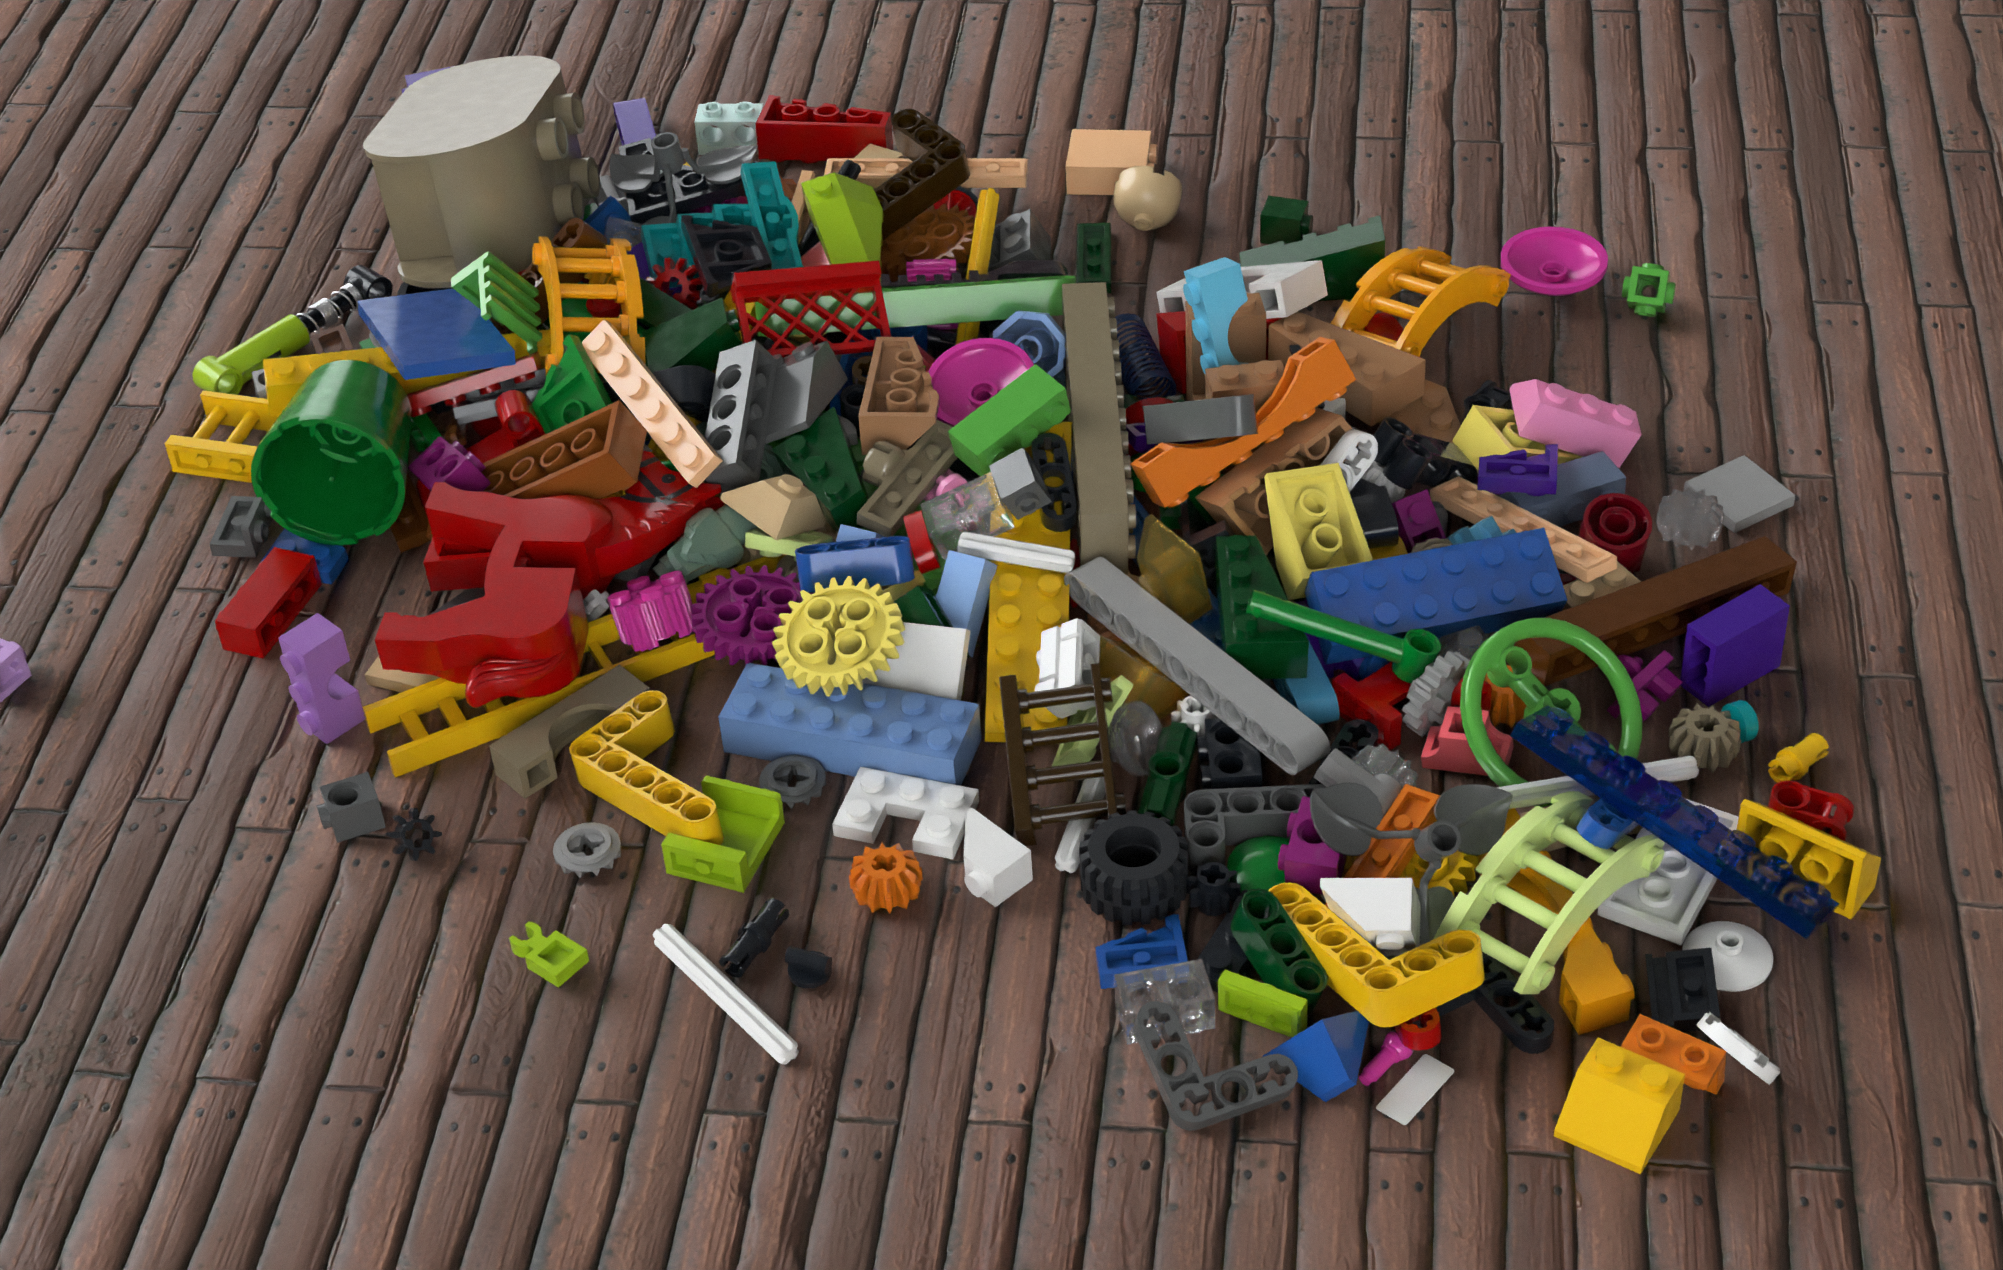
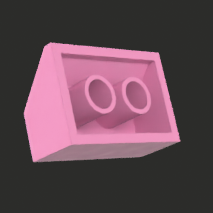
M1537 379L1514 383L1509 389L1520 437L1545 445L1558 444V449L1583 457L1604 451L1612 462L1620 468L1642 435L1636 411L1625 405L1611 404L1599 400L1591 394H1580L1565 389L1557 383L1549 384Z

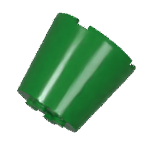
M339 360L324 364L315 369L306 378L259 443L251 465V480L257 498H262L271 510L270 516L279 525L309 541L338 546L357 544L358 539L374 534L379 536L392 526L402 510L407 485L411 405L403 387L383 369L356 360Z

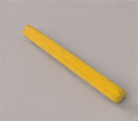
M993 188L979 192L966 280L969 279V270H978L979 274L988 273L999 203V194ZM980 321L959 323L955 345L959 344V341L971 340L973 337L978 339Z

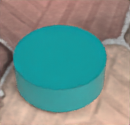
M1744 700L1724 705L1721 712L1730 711L1731 719L1739 721L1741 743L1755 739L1759 730V721L1753 707Z

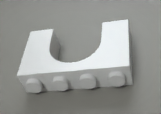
M1322 260L1241 267L1246 293H1260L1266 312V319L1288 317L1328 295ZM1185 278L1156 292L1160 313L1185 311V301H1187L1183 291V285L1187 284Z

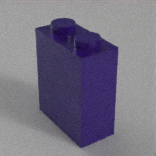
M1759 584L1687 625L1680 680L1683 682L1681 686L1706 706L1710 707L1780 667L1790 605Z

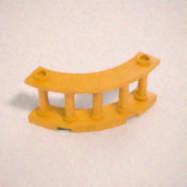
M539 236V243H533L532 262L533 265H538V272L544 280L549 309L551 354H546V375L551 365H559L564 355V344H562L563 332H592L603 319L610 322L646 365L645 337H640V334H637V319H643L644 317L640 278L635 255L627 254L626 252L631 251V244L627 239L610 238V245H605V248L553 247L550 239L546 236ZM558 272L605 273L614 277L616 282L615 285L559 283ZM561 298L615 299V303H621L622 314H619L618 318L562 317ZM594 366L596 372L599 373V374H601V373L598 371V369Z
M1418 246L1417 249L1403 248L1381 259L1356 283L1357 288H1359L1350 302L1343 301L1330 324L1420 357L1422 349L1436 329L1460 308L1476 302H1486L1498 307L1501 298L1508 290L1511 274L1505 270L1488 265H1478L1469 268L1450 264L1452 257L1448 254L1423 246ZM1402 289L1428 296L1419 308L1390 299ZM1377 310L1410 320L1398 341L1364 331L1365 326Z

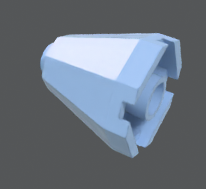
M1018 310L993 331V338L1011 342L1023 349L1031 358L1033 364H1037L1051 377H1055L1066 367V334L1049 313Z

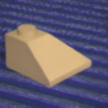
M788 474L724 492L720 498L721 501L775 540L824 528L826 523L816 495L804 487L800 479Z

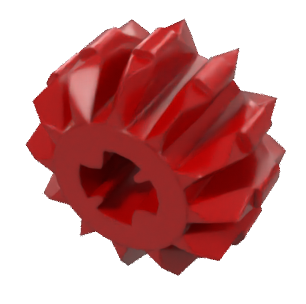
M668 257L664 259L665 269L659 264H655L652 267L658 277H646L645 281L653 284L656 288L691 310L699 308L693 298H700L701 290H697V285H702L700 277H693L698 272L695 265L687 268L686 258H679L675 265L674 260ZM679 279L677 285H682V291L672 295L674 290H669L670 282H677Z

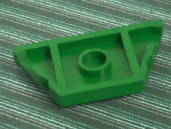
M569 334L565 337L562 344L567 346V349L559 365H551L546 375L545 385L539 390L532 404V408L545 434L612 404L578 336Z

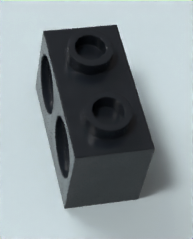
M1205 719V736L1197 737L1198 760L1206 761L1207 763L1206 766H1201L1202 790L1262 787L1263 774L1259 750L1221 719Z

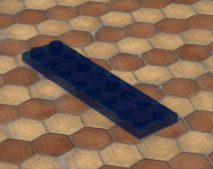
M1546 706L1518 721L1510 734L1512 738L1805 939H1808L1819 929L1838 907L1839 903L1831 898V893L1824 886L1814 881L1807 882L1795 874L1793 867L1784 859L1761 852L1760 849L1755 847L1756 842L1749 835L1739 830L1732 831L1718 821L1719 817L1712 810L1702 805L1695 806L1682 797V792L1678 787L1665 780L1658 781L1645 772L1646 768L1641 762L1630 756H1621L1611 749L1609 742L1603 736L1592 731L1586 732L1574 724L1573 717L1566 711L1557 707Z

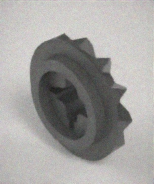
M789 755L769 763L761 772L759 783L761 788L780 793L782 804L787 803L792 809L795 803L802 802L805 805H809L811 797H821L822 787L826 785V774L822 765L815 759L800 755ZM793 775H796L798 780L796 787H788L790 780H793Z

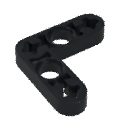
M1482 952L1484 972L1487 971V974H1484L1485 980L1482 985L1436 1007L1439 1016L1447 1014L1471 1001H1475L1518 1049L1530 1054L1545 1052L1551 1047L1554 1036V1020L1551 1015L1531 994H1519L1513 989L1518 979L1503 963ZM1499 996H1510L1517 1000L1518 1003L1512 1007H1503L1498 1005L1494 999ZM1417 1020L1413 1022V1024H1416L1419 1027L1420 1021ZM1525 1025H1526L1530 1030L1525 1031Z

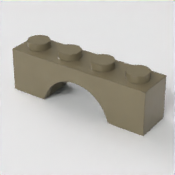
M621 665L616 666L489 745L495 774L526 799L558 778L555 760L564 746L578 738L642 692L649 691L650 688Z

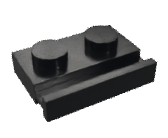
M1712 948L1666 952V957L1656 958L1652 957V953L1645 954L1653 1020L1681 1032L1700 1031L1701 1029L1696 1024L1706 1012H1711L1721 1020Z

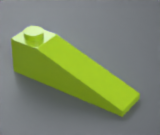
M835 172L802 182L801 186L808 214L829 264L879 260L881 268L880 257L883 241L882 223L884 213L873 187Z

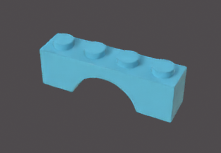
M1223 257L1184 271L1187 284L1183 285V291L1188 304L1193 309L1195 319L1192 320V330L1196 339L1201 343L1203 355L1200 356V364L1204 374L1206 368L1248 364L1238 362L1232 355L1228 344V329L1231 319L1238 308L1248 300L1240 264Z

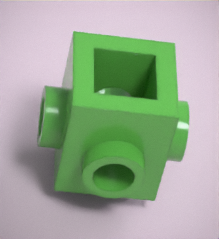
M1643 263L1642 267H1632L1631 277L1625 276L1622 297L1627 298L1628 307L1634 309V314L1655 317L1656 312L1665 313L1666 303L1673 304L1676 283L1670 282V273L1668 270H1663L1664 266ZM1648 287H1652L1657 293L1655 297L1643 296V291Z

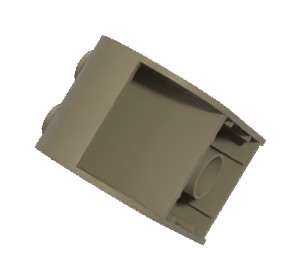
M506 56L469 62L430 74L411 84L364 140L365 155L372 160L400 260L397 269L402 281L422 288H452L451 278L487 251L518 273L526 270L532 263L533 243H539V236H546L551 241L569 220L573 218L583 220L585 205L588 204L591 198L598 197L600 192L599 171L593 157L582 158L577 134L583 132L585 125L582 101L576 92H566L561 68L556 61L540 56Z

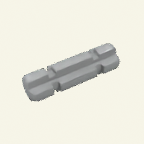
M594 589L583 600L588 622L598 619L608 609L609 605L606 601L609 594L606 591L600 594Z

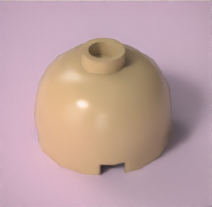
M1152 166L1131 167L1123 170L1119 175V180L1115 182L1114 205L1120 218L1130 226L1141 231L1154 230L1167 225L1177 214L1181 201L1182 185L1176 176L1166 170L1164 175L1154 173V167Z

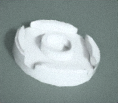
M1706 1012L1696 1026L1751 1072L1770 1085L1779 1075L1780 1068L1768 1061V1057L1735 1030L1733 1031L1721 1023L1717 1016L1711 1012Z

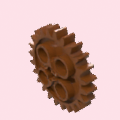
M943 204L939 209L935 210L932 205L882 241L881 273L889 274L890 282H895L898 280V275H907L906 262L920 259H956V271L959 270L958 262L968 263L969 261L967 255H970L975 223L974 216H969L966 209L959 211L958 206L948 210L947 205Z

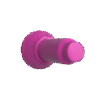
M1396 1030L1389 1032L1385 1036L1381 1051L1363 1068V1072L1359 1075V1080L1365 1086H1369L1372 1082H1376L1394 1063L1408 1059L1414 1050L1402 1044Z

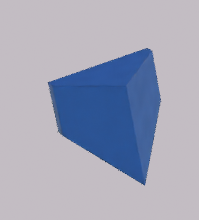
M1359 1011L1322 1019L1264 1054L1263 1057L1270 1054H1282L1290 1058L1297 1066V1082L1321 1100L1327 1102L1357 1084L1369 1021Z

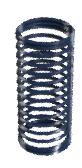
M1129 313L1116 316L1117 325L1125 321L1138 322L1123 324L1117 328V331L1130 325L1139 326L1121 331L1117 334V338L1127 331H1142L1128 333L1119 339L1120 343L1128 336L1141 335L1130 338L1119 346L1122 382L1128 394L1135 396L1150 395L1159 391L1166 384V387L1159 394L1147 398L1161 396L1168 389L1169 385L1170 388L1163 397H1167L1169 394L1170 396H1175L1177 385L1142 318L1136 314ZM1137 340L1136 342L1128 345L1127 347L1122 348L1125 344L1129 343L1130 341ZM1158 377H1160V379L1155 384L1145 388H1138L1139 386L1147 385L1156 380ZM1163 378H1165L1164 381H1163V383H1162L1157 389H1155V390H1153V391H1151V392H1146V393L1136 392V391L1149 390V389H1151V388L1157 386V385L1163 380Z

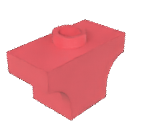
M1448 706L1442 725L1430 726L1421 755L1422 768L1488 776L1476 760L1468 744L1462 725L1460 707ZM1482 710L1487 735L1498 755L1506 765H1509L1514 748L1513 736L1498 731L1490 721L1489 711Z

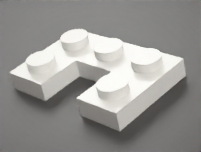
M860 767L832 823L833 835L873 844L886 816H898L920 821L912 839L913 852L954 859L965 834L966 811L970 808L976 810L979 803V789Z

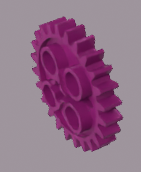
M763 565L759 572H753L750 566H746L745 574L740 575L736 570L731 569V578L729 579L721 575L716 576L717 586L710 583L704 584L705 593H697L696 603L691 606L692 631L695 632L696 642L703 643L704 652L714 650L716 660L729 656V664L732 666L739 659L745 661V666L746 664L753 663L754 660H759L761 665L766 666L768 659L773 658L777 662L775 658L777 653L772 645V641L777 639L773 630L774 627L783 626L779 614L792 613L788 604L789 601L797 603L803 601L800 593V584L797 582V573L794 572L783 577V568L780 567L772 574L768 573L767 565Z

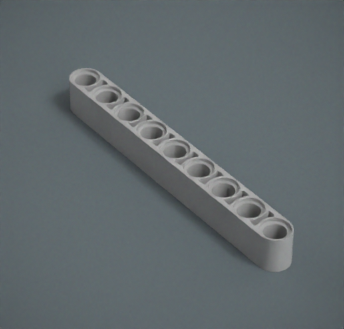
M1101 556L1096 557L1064 576L1065 585L1069 584V595L1076 604L1288 774L1295 775L1330 753L1331 748L1328 737L1314 721L1107 559Z

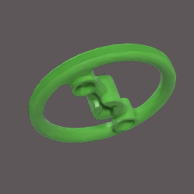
M1530 618L1514 622L1495 632L1474 653L1466 668L1461 686L1460 711L1462 725L1476 760L1499 787L1527 783L1528 781L1517 775L1505 764L1487 735L1481 709V694L1486 674L1496 686L1502 688L1510 687L1527 705L1524 709L1523 719L1525 726L1531 734L1541 739H1549L1555 736L1573 755L1572 767L1576 774L1635 764L1642 741L1643 720L1640 701L1634 683L1625 666L1615 653L1598 637L1584 628L1567 621L1552 618ZM1528 638L1559 640L1585 653L1599 666L1608 678L1620 707L1622 726L1618 752L1608 741H1594L1578 723L1581 708L1576 696L1563 688L1549 691L1531 672V657L1523 648L1514 646L1516 642ZM1506 662L1512 667L1513 673L1507 668ZM1592 755L1596 758L1598 766L1594 763ZM1552 803L1541 804L1538 806L1546 807L1552 805Z

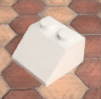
M1320 878V887L1329 909L1387 959L1390 960L1420 946L1421 905L1412 878Z

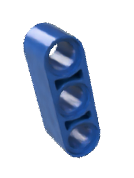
M906 536L812 544L795 550L800 590L808 593L815 592V583L817 582L824 589L829 588L830 580L834 577L838 585H843L846 578L851 576L855 586L863 578H866L870 587L876 584H880V586L902 584L915 578L910 538Z

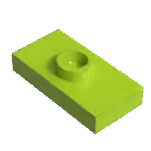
M1224 970L1218 979L1219 1011L1291 1038L1307 1029V999L1228 970Z

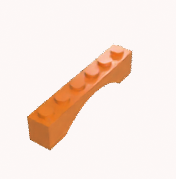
M1319 337L1288 358L1283 375L1272 395L1256 413L1258 434L1213 438L1203 442L1186 444L1161 442L1131 462L1130 465L1152 503L1164 508L1167 506L1169 508L1175 507L1184 502L1189 497L1188 492L1197 486H1206L1217 480L1221 475L1219 471L1231 463L1236 465L1247 460L1253 454L1251 450L1261 443H1270L1284 434L1283 429L1294 421L1301 422L1311 417L1316 412L1315 407L1325 400L1332 401L1341 397L1347 392L1346 386L1357 379L1336 341Z

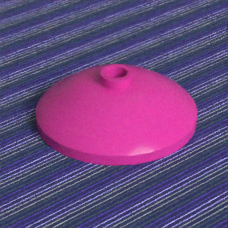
M1538 227L1525 230L1511 237L1502 248L1500 264L1502 270L1511 274L1510 280L1527 291L1547 296H1566L1580 293L1597 284L1607 271L1608 255L1603 245L1586 233L1564 227Z
M995 338L972 339L951 347L934 361L928 371L931 376L933 389L937 390L940 403L937 420L954 427L1034 365L1031 358L1017 345Z

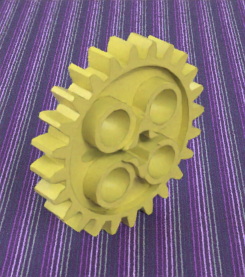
M848 576L843 585H838L834 577L830 580L829 588L824 589L817 582L815 583L816 593L810 595L802 590L800 592L803 599L801 603L795 601L788 602L792 613L779 614L783 626L774 627L773 630L777 639L772 641V645L777 653L775 658L780 668H782L788 680L793 678L797 688L800 689L807 685L810 694H814L822 686L826 697H829L834 687H839L841 693L846 695L848 686L854 684L858 690H863L862 680L865 678L877 682L878 679L875 671L877 669L889 671L890 667L886 659L899 658L896 646L904 644L901 632L905 631V626L901 619L902 614L897 603H894L891 593H883L880 584L870 588L867 579L863 578L855 586L852 577Z

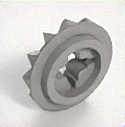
M589 822L572 826L560 834L554 843L553 855L555 863L561 866L564 874L575 872L581 878L586 872H593L598 876L600 868L612 869L614 859L621 857L620 837L613 828L601 823ZM583 844H586L587 848H590L594 854L586 856L582 852Z

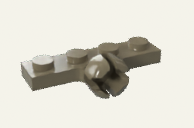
M936 420V423L908 450L901 449L899 446L888 441H878L873 445L874 448H870L862 465L865 470L862 477L867 483L878 489L858 511V525L884 537L893 536L904 523L903 516L911 514L936 485V479L940 475H944L958 458L954 454L948 434L952 426Z

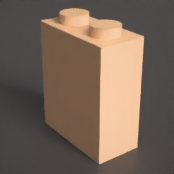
M1072 129L1066 161L1067 194L1114 195L1115 182L1119 180V175L1123 170L1135 166H1152L1155 173L1158 147L1157 144H1151V131Z

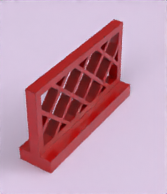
M879 260L734 273L730 291L732 302L736 304L743 344L751 342L760 331L775 342L767 351L772 356L781 354L784 358L791 355L792 351L797 348L786 340L796 328L811 338L810 342H812L813 346L816 343L820 344L828 341L835 355L873 352L876 340H868L858 333L867 321L880 330L881 337H891L880 283L882 273ZM857 293H873L874 304L868 311L852 300ZM821 296H832L841 303L833 314L816 304ZM785 299H795L805 306L797 317H794L780 307ZM759 302L769 310L759 321L746 312L745 303ZM845 307H848L862 317L854 329L837 318ZM810 310L826 320L818 332L801 322ZM774 313L790 324L781 336L764 325ZM749 324H750L752 327H754V328L751 330V332H750ZM833 325L846 334L847 338L842 343L833 344L822 335Z

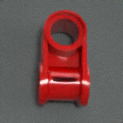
M1786 780L1776 783L1771 790L1768 802L1769 808L1784 813L1818 830L1825 832L1827 827L1831 828L1829 834L1843 841L1846 840L1845 825L1851 821L1854 815V806L1845 796L1804 786L1796 781ZM1833 805L1837 807L1834 816L1830 815Z

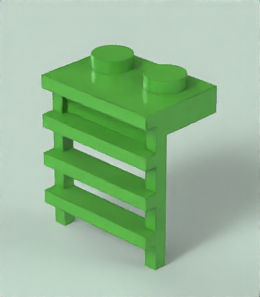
M489 251L451 278L452 288L481 309V317L487 321L492 318L500 325H505L527 342V352L529 354L538 352L537 342L542 339V333L536 329L541 324V319L535 315V312L540 310V304L534 300L539 295L537 288Z

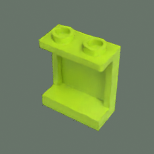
M705 776L701 782L702 792L716 803L724 836L723 843L718 845L668 832L661 844L666 874L744 893L785 823L781 795L778 792L765 788H757L727 779Z

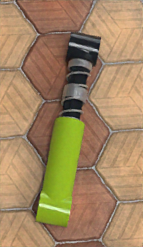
M365 265L354 266L345 276L344 286L340 287L339 291L332 292L330 299L322 298L309 306L307 313L285 316L218 358L215 356L202 358L194 367L192 374L195 385L204 391L238 395L243 384L253 378L252 372L264 369L263 359L290 356L309 344V334L312 332L319 333L320 327L326 329L338 322V318L343 319V313L348 310L352 312L358 310L357 301L390 297L392 294V283L388 278Z

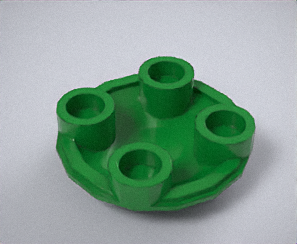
M1260 836L1248 839L1235 847L1228 857L1227 868L1229 871L1235 870L1237 872V884L1240 885V893L1244 889L1249 891L1256 888L1269 891L1273 886L1285 883L1284 871L1278 870V857L1281 845H1289V839L1279 836Z

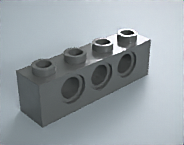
M757 340L719 353L705 439L723 461L705 481L710 484H720L722 489L721 495L724 492L759 482L778 361Z

